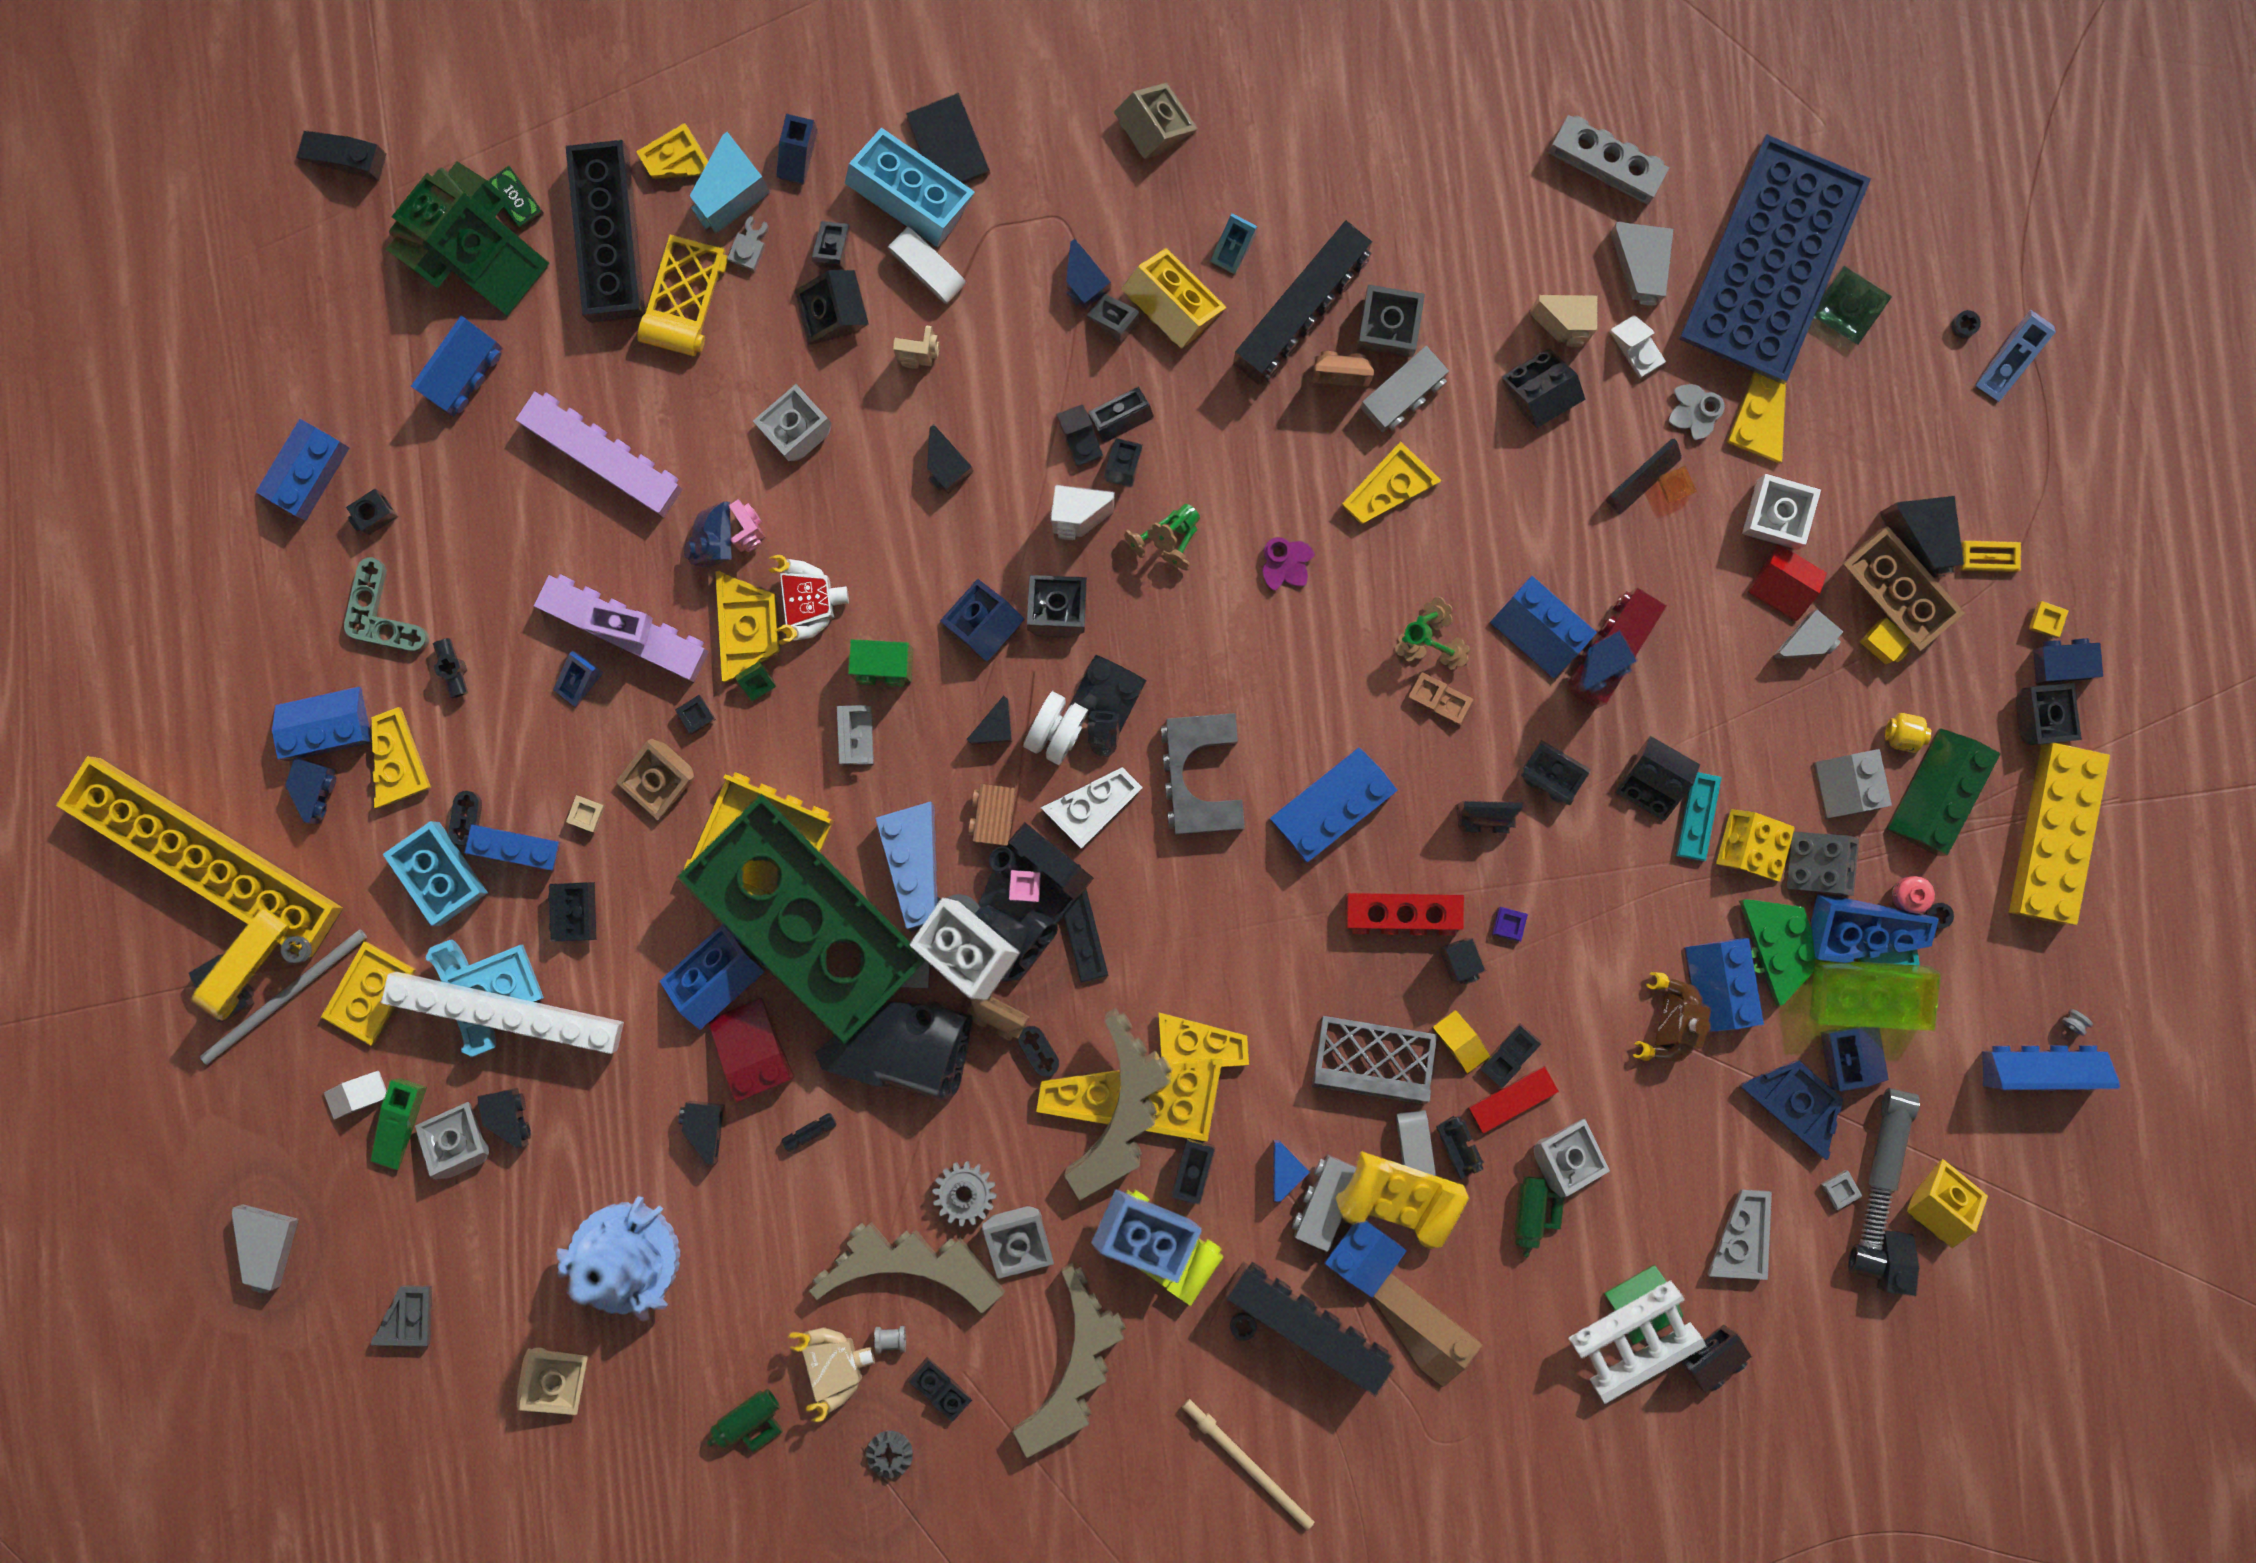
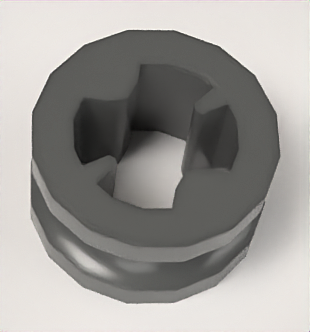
M299 936L287 938L281 946L282 956L285 960L292 963L304 962L309 958L312 951L310 942L306 938ZM295 941L296 945H302L303 948L299 951L300 956L298 958L297 954L292 955L290 952L294 948L293 943Z

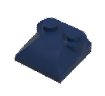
M722 502L702 510L695 518L692 536L684 546V555L690 564L697 567H711L732 559L730 502Z

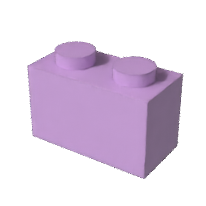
M590 600L583 629L591 633L646 646L653 618L645 613Z

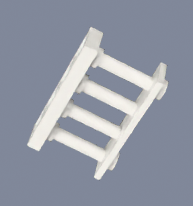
M1671 1281L1656 1287L1651 1292L1569 1337L1570 1342L1581 1358L1589 1355L1598 1373L1590 1378V1381L1604 1403L1609 1402L1706 1347L1703 1338L1690 1322L1684 1325L1675 1305L1684 1301V1298ZM1665 1312L1674 1331L1659 1339L1650 1319ZM1640 1326L1649 1346L1633 1354L1624 1334ZM1614 1340L1623 1360L1608 1368L1599 1348Z

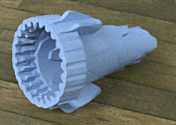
M638 1196L634 1204L621 1202L617 1205H609L593 1213L582 1222L579 1230L572 1237L573 1241L569 1245V1250L558 1248L556 1252L557 1259L560 1260L559 1271L557 1272L558 1278L570 1275L572 1280L570 1289L573 1297L582 1302H590L593 1304V1307L599 1310L603 1309L608 1313L628 1314L632 1311L641 1321L649 1319V1307L665 1309L668 1304L663 1298L669 1286L673 1284L676 1278L675 1274L679 1270L680 1249L678 1248L679 1241L674 1234L673 1227L660 1214L663 1210L660 1205L653 1210L645 1206L644 1197ZM590 1270H597L601 1274L602 1280L600 1285L590 1282Z

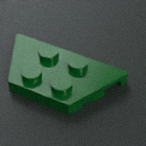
M1742 899L1739 903L1754 946L1758 949L1757 954L1762 968L1765 969L1764 974L1776 1006L1784 1005L1823 962V960L1815 958L1812 929L1804 907Z

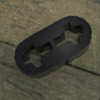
M461 791L454 797L449 837L456 844L467 845L468 836H464L463 840H461V835L457 834V829L463 828L464 819H466L465 828L467 830H470L471 824L479 826L482 800L475 792ZM470 796V801L474 802V807L468 808L466 817V808L461 806V801L467 800V797Z
M1025 1027L1018 1038L1020 1047L1039 1075L1043 1077L1053 1075L1059 1067L1057 1054L1039 1027ZM1027 1031H1030L1032 1034L1036 1032L1039 1034L1036 1042L1040 1049L1037 1051L1031 1043L1027 1045L1024 1043L1023 1040L1027 1037L1025 1034ZM1041 1051L1047 1059L1051 1057L1054 1059V1062L1051 1064V1071H1048L1046 1068H1039L1038 1065L1042 1061L1038 1053Z

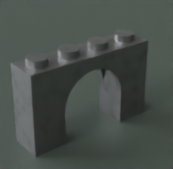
M1236 713L1167 718L1166 725L1161 726L1162 743H1168L1169 753L1163 754L1164 772L1170 771L1171 783H1165L1167 800H1172L1173 811L1168 812L1169 829H1174L1175 835L1244 829L1242 800L1216 802L1200 800L1188 791L1182 775L1184 762L1195 750L1206 746L1237 744Z

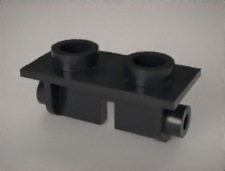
M1460 1115L1452 1116L1436 1126L1459 1179H1463L1472 1172L1474 1174L1484 1169L1482 1166L1484 1161L1476 1145L1468 1146L1466 1143L1472 1140V1136L1467 1128L1466 1121L1461 1120Z

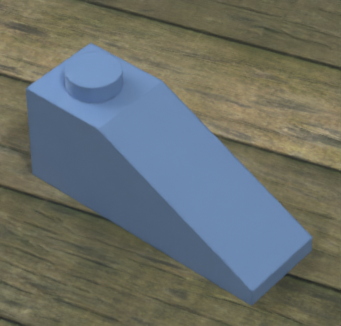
M2030 310L2009 336L1976 383V386L2000 402L2055 334L2054 325Z

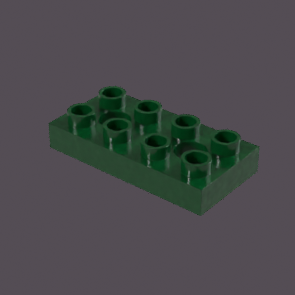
M762 794L676 876V880L842 1044L926 961L922 955L910 946L911 942ZM751 860L753 862L759 860L771 862L778 870L776 885L779 886L777 890L769 896L767 894L751 895L742 886L744 885V871L742 868L746 863ZM832 943H852L860 951L861 962L859 967L861 969L854 978H834L827 971V953L825 952Z

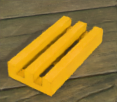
M1961 542L1964 565L1960 566L1961 571H2021V542ZM1970 548L2014 549V554L1970 553ZM1970 559L2014 561V565L1970 563Z

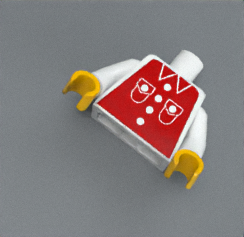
M782 555L769 557V559H775L778 562V568H769V572H784L780 574L786 625L776 629L775 632L782 631L786 634L787 638L780 640L779 644L785 645L792 640L815 637L828 626L829 620L834 618L833 605L849 603L847 586L831 588L829 577L824 575L821 569L804 561L786 559Z

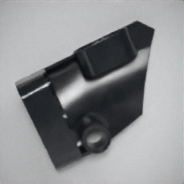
M1025 822L1008 841L1007 847H998L992 851L989 863L993 872L979 901L981 907L988 905L996 907L1030 928L1007 981L1001 979L1002 982L1021 980L1056 936L1058 922L1094 879L1088 872ZM1011 870L1041 873L1040 898L1038 902L1009 900ZM1056 885L1061 888L1062 891H1061L1060 893H1059V889H1057Z

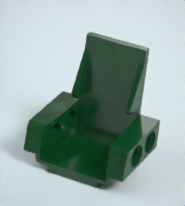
M458 161L448 172L444 168H439L433 176L426 173L391 216L396 222L389 230V234L394 237L393 241L386 248L389 253L437 289L447 276L453 272L507 316L550 264L496 218V215L509 201V198L488 180Z

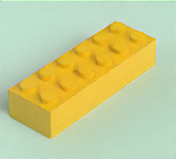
M2057 743L2041 745L2009 913L2063 925L2078 924L2110 759L2109 754Z

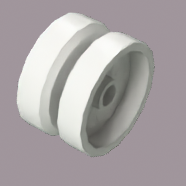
M1052 691L1038 713L1023 747L1037 754L1041 752L1047 741L1050 740L1051 742L1046 751V759L1060 766L1068 751H1071L1082 730L1081 726L1088 713V709L1074 703L1069 707L1064 717H1062L1061 714L1066 705L1065 697Z

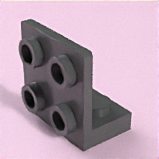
M1793 832L1787 887L1795 890L1854 896L1859 839L1844 835Z

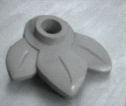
M1688 384L1674 389V393L1681 404L1672 411L1669 423L1677 428H1691L1694 440L1707 437L1714 429L1715 420L1724 412L1725 405L1723 399L1716 393H1705L1698 385ZM1705 403H1711L1714 406L1713 412L1706 411Z

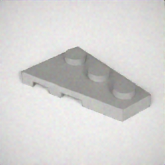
M1739 1190L1707 1273L1708 1276L1768 1280L1772 1192Z

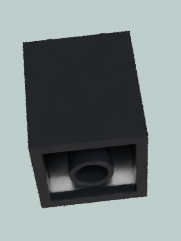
M1955 496L1897 502L1880 511L1881 518L1886 526L1894 532L1934 579L1955 573V568L1964 565Z

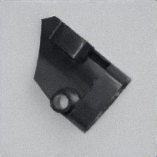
M936 1001L925 1004L885 1002L845 1043L842 1044L834 1036L819 1048L815 1055L822 1070L870 1085L881 1087L890 1085L942 1101L954 1096L960 1087L973 1019L969 1014L944 1008ZM925 1011L930 1013V1022L925 1017Z

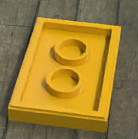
M363 942L321 1018L368 1045H374L395 1008L393 1005L382 1003L388 974L400 972L414 975L416 969L374 945Z

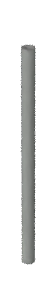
M359 929L204 1052L200 1059L206 1065L211 1063L367 938L366 934Z

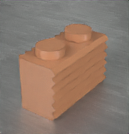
M980 784V790H974L972 807H977L976 819L971 818L969 824V835L974 836V842L1008 846L1016 793L1015 788Z

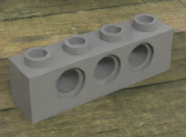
M1567 116L1548 152L1647 205L1654 198L1670 168L1664 165V161L1652 155L1647 156L1639 152L1638 147L1628 142L1622 143L1614 139L1613 134L1604 129L1597 130L1589 126V123L1579 116ZM1587 140L1591 145V149L1581 148L1578 141ZM1603 154H1613L1616 162L1610 163L1606 161ZM1629 166L1638 167L1641 175H1632L1629 171Z

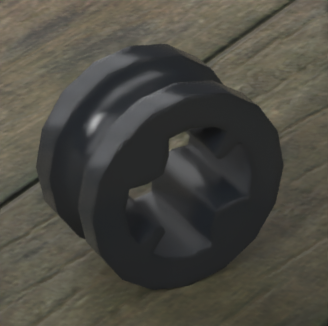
M1971 310L1962 311L1951 322L1952 332L1959 338L1971 337L1981 327L1980 317ZM1963 320H1970L1972 325L1969 329L1967 327L1962 329L1960 323Z
M1945 903L1933 904L1926 911L1925 915L1928 916L1935 915L1937 913L1936 908H1941L1940 912H1946L1947 917L1943 918L1942 924H1939L1938 920L1936 929L1946 928L1954 920V911Z
M1238 1313L1233 1316L1230 1321V1331L1233 1336L1240 1341H1247L1254 1337L1257 1326L1252 1316L1247 1313ZM1242 1319L1248 1320L1247 1324L1251 1329L1248 1333L1244 1331L1245 1334L1242 1335L1239 1334L1236 1324L1238 1321L1242 1323Z

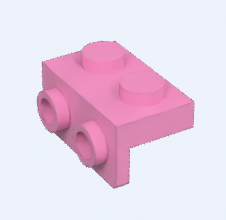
M738 499L730 504L729 507L744 530L730 540L740 552L744 550L750 552L760 546L762 543L760 540L765 537L758 526L762 521L749 503L744 506Z

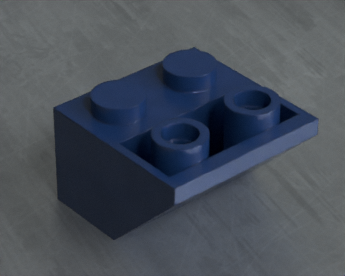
M1879 1023L1820 1032L1830 1088L1844 1091L1868 1087L1889 1080Z

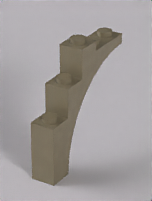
M1116 1008L1105 1014L1104 1021L1114 1039L1120 1061V1095L1112 1119L1100 1139L1082 1157L1066 1167L1065 1178L1079 1200L1140 1166L1141 1149L1134 1139L1131 1141L1129 1139L1155 1125L1157 1110L1149 1098L1146 1100L1144 1098L1170 1083L1172 1068L1164 1056L1160 1058L1156 1051L1145 1056L1144 1054L1147 1053L1143 1042L1139 1037L1137 1039L1133 1037L1130 1032L1132 1025L1124 1013L1119 1014Z
M872 1221L867 1226L860 1223L849 1233L852 1238L847 1242V1245L853 1253L850 1254L847 1250L834 1261L837 1266L829 1273L824 1269L812 1280L815 1285L809 1290L817 1300L834 1287L857 1277L875 1273L903 1272L925 1276L947 1285L964 1296L980 1313H983L1005 1292L1004 1288L961 1237L955 1242L952 1238L945 1242L938 1249L941 1253L938 1256L917 1230H914L911 1234L906 1230L893 1241L896 1244V1247L893 1248Z
M1073 1263L1062 1269L1063 1276L1071 1293L1075 1313V1339L1070 1361L1061 1381L1051 1396L1032 1415L1015 1425L1013 1430L1027 1458L1089 1425L1088 1416L1092 1414L1086 1400L1084 1398L1079 1400L1078 1397L1105 1383L1107 1379L1105 1373L1109 1372L1102 1356L1096 1357L1095 1354L1124 1339L1122 1331L1126 1327L1118 1313L1113 1315L1111 1309L1101 1314L1098 1310L1102 1309V1306L1096 1294H1089L1085 1287L1088 1279L1081 1267L1076 1269Z

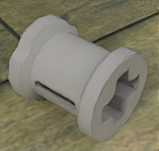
M900 1326L899 1329L887 1330L876 1327V1354H881L882 1350H900L901 1353H905V1326Z

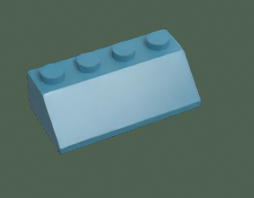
M883 128L872 137L849 163L845 184L907 227H910L936 247L954 229L975 193Z

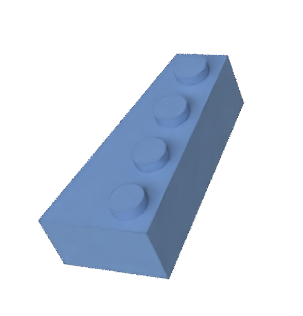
M932 802L876 818L906 928L910 932L921 929L938 905L935 806Z

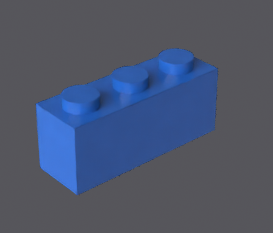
M471 824L465 853L554 870L560 842Z

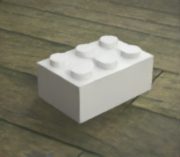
M946 898L940 900L910 943L913 949L970 998L983 1000L988 999L1019 955L1015 948L959 901Z

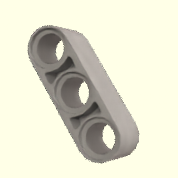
M1426 1111L1396 1114L1402 1165L1436 1176Z

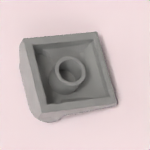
M796 384L753 420L756 426L788 461L800 460L828 436L832 424Z
M469 1102L415 1125L429 1175L434 1180L454 1177L482 1164L488 1157L489 1146L482 1138Z
M1581 1119L1547 1138H1542L1535 1144V1159L1548 1186L1560 1197L1569 1196L1610 1171L1585 1119Z
M1023 1207L991 1216L982 1224L998 1279L1054 1264L1039 1209Z

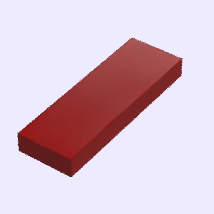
M1542 1066L1468 1108L1481 1132L1485 1133L1559 1091L1546 1067Z

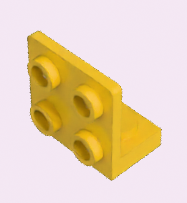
M1731 809L1716 864L1745 870L1774 881H1781L1795 828L1756 812Z

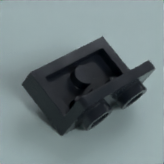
M1541 740L1524 765L1521 776L1529 786L1535 789L1540 787L1548 792L1554 801L1561 804L1565 802L1571 805L1576 793L1590 774L1591 769Z
M595 882L549 884V931L551 942L597 940Z

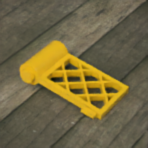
M669 235L646 314L643 315L639 325V342L690 356H695L697 352H702L705 336L701 335V331L719 273L725 274L728 264V256L725 255V249ZM674 245L687 247L691 255L676 262L672 256ZM705 253L717 255L714 264L703 270L697 258ZM694 260L700 272L685 279L679 267ZM677 270L683 281L667 288L664 283L665 275ZM704 277L708 284L707 289L695 296L689 284ZM662 286H663V288L665 289V291H663V292L660 293L661 288H662ZM686 286L692 298L677 305L671 294ZM669 296L674 308L665 313L656 311L657 301ZM696 303L700 310L697 321L686 319L681 310Z

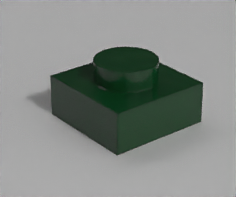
M760 661L735 676L738 684L751 701L776 687L775 681Z

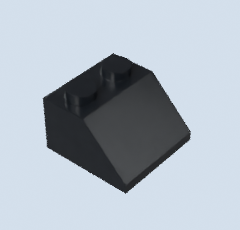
M828 270L794 290L808 345L851 335L869 325L855 270Z
M1724 1324L1704 1339L1706 1347L1679 1361L1699 1388L1705 1393L1709 1390L1713 1392L1725 1383L1724 1378L1732 1372L1736 1374L1742 1371L1748 1364L1746 1361L1752 1357L1740 1336Z

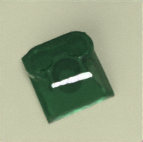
M1843 265L1824 292L1814 317L1859 345L1893 296L1858 272Z

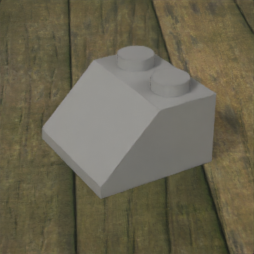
M1880 749L1814 762L1826 818L1892 806Z

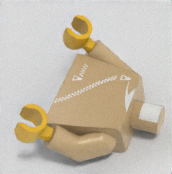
M827 1328L807 1331L804 1334L798 1332L789 1334L790 1338H799L798 1345L790 1347V1349L796 1351L803 1350L816 1402L821 1401L820 1403L808 1405L806 1411L816 1408L818 1415L811 1422L821 1421L825 1418L826 1413H830L845 1404L856 1392L858 1383L862 1379L860 1368L875 1364L873 1350L871 1347L855 1351L852 1338H846L843 1333Z

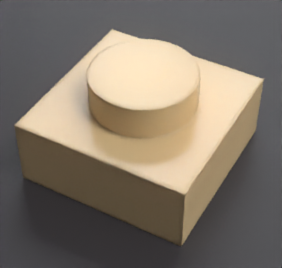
M576 795L566 822L588 831L596 832L605 805Z

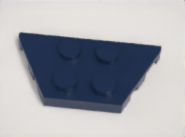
M1795 1060L1742 1082L1739 1085L1741 1089L1822 1159L1827 1160L1830 1157L1831 1152L1829 1148L1832 1136L1836 1132L1838 1124L1837 1115L1841 1111L1843 1098L1802 1062Z

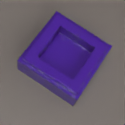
M1499 907L1492 935L1521 942L1528 914Z

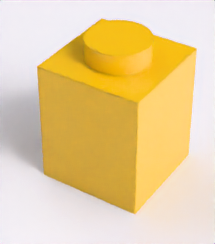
M1883 618L1875 623L1860 643L1884 664H1888L1894 661L1898 663L1909 652L1907 646L1910 644V640L1889 619Z

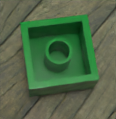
M851 639L848 674L859 685L874 686L876 681H884L890 687H904V682H912L913 647L909 642Z

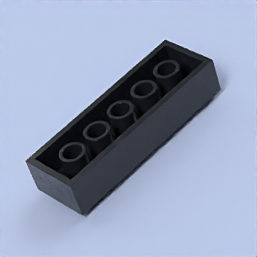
M623 140L565 146L582 315L589 323L643 317L646 313L629 149Z
M1345 220L1237 348L1233 364L1258 385L1264 379L1268 382L1278 371L1279 368L1277 367L1280 364L1281 358L1283 357L1287 360L1297 348L1295 345L1299 341L1298 338L1300 336L1306 338L1312 331L1318 314L1323 317L1333 305L1334 295L1336 293L1342 295L1351 284L1350 280L1354 276L1353 273L1356 271L1359 274L1368 264V259L1372 254L1369 250L1373 241Z
M1243 1261L1224 1290L1226 1298L1363 1389L1377 1396L1395 1367L1390 1359L1392 1355L1388 1353L1389 1351L1375 1341L1372 1345L1367 1343V1339L1363 1337L1364 1334L1349 1325L1348 1329L1341 1326L1340 1318L1325 1309L1322 1313L1317 1310L1315 1302L1301 1293L1299 1297L1292 1293L1293 1290L1290 1289L1291 1286L1277 1277L1274 1281L1267 1277L1266 1270L1252 1261L1248 1265Z

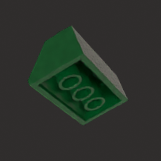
M1939 728L1887 830L1936 856L1948 855L2001 753L1975 739Z

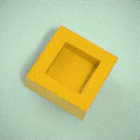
M2043 601L2037 602L2029 630L2053 638H2059L2069 610Z

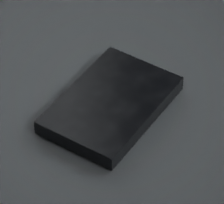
M959 93L906 113L923 157L963 184L990 173Z

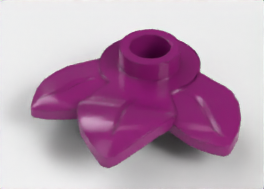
M1281 537L1269 540L1264 548V556L1267 562L1263 568V577L1266 584L1274 591L1281 586L1284 580L1295 586H1305L1308 573L1304 563L1315 556L1312 548L1302 541L1289 542ZM1274 548H1282L1283 555L1276 557L1273 554Z

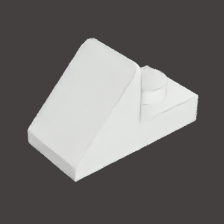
M1635 315L1610 330L1611 335L1639 379L1666 362L1651 339L1654 331Z

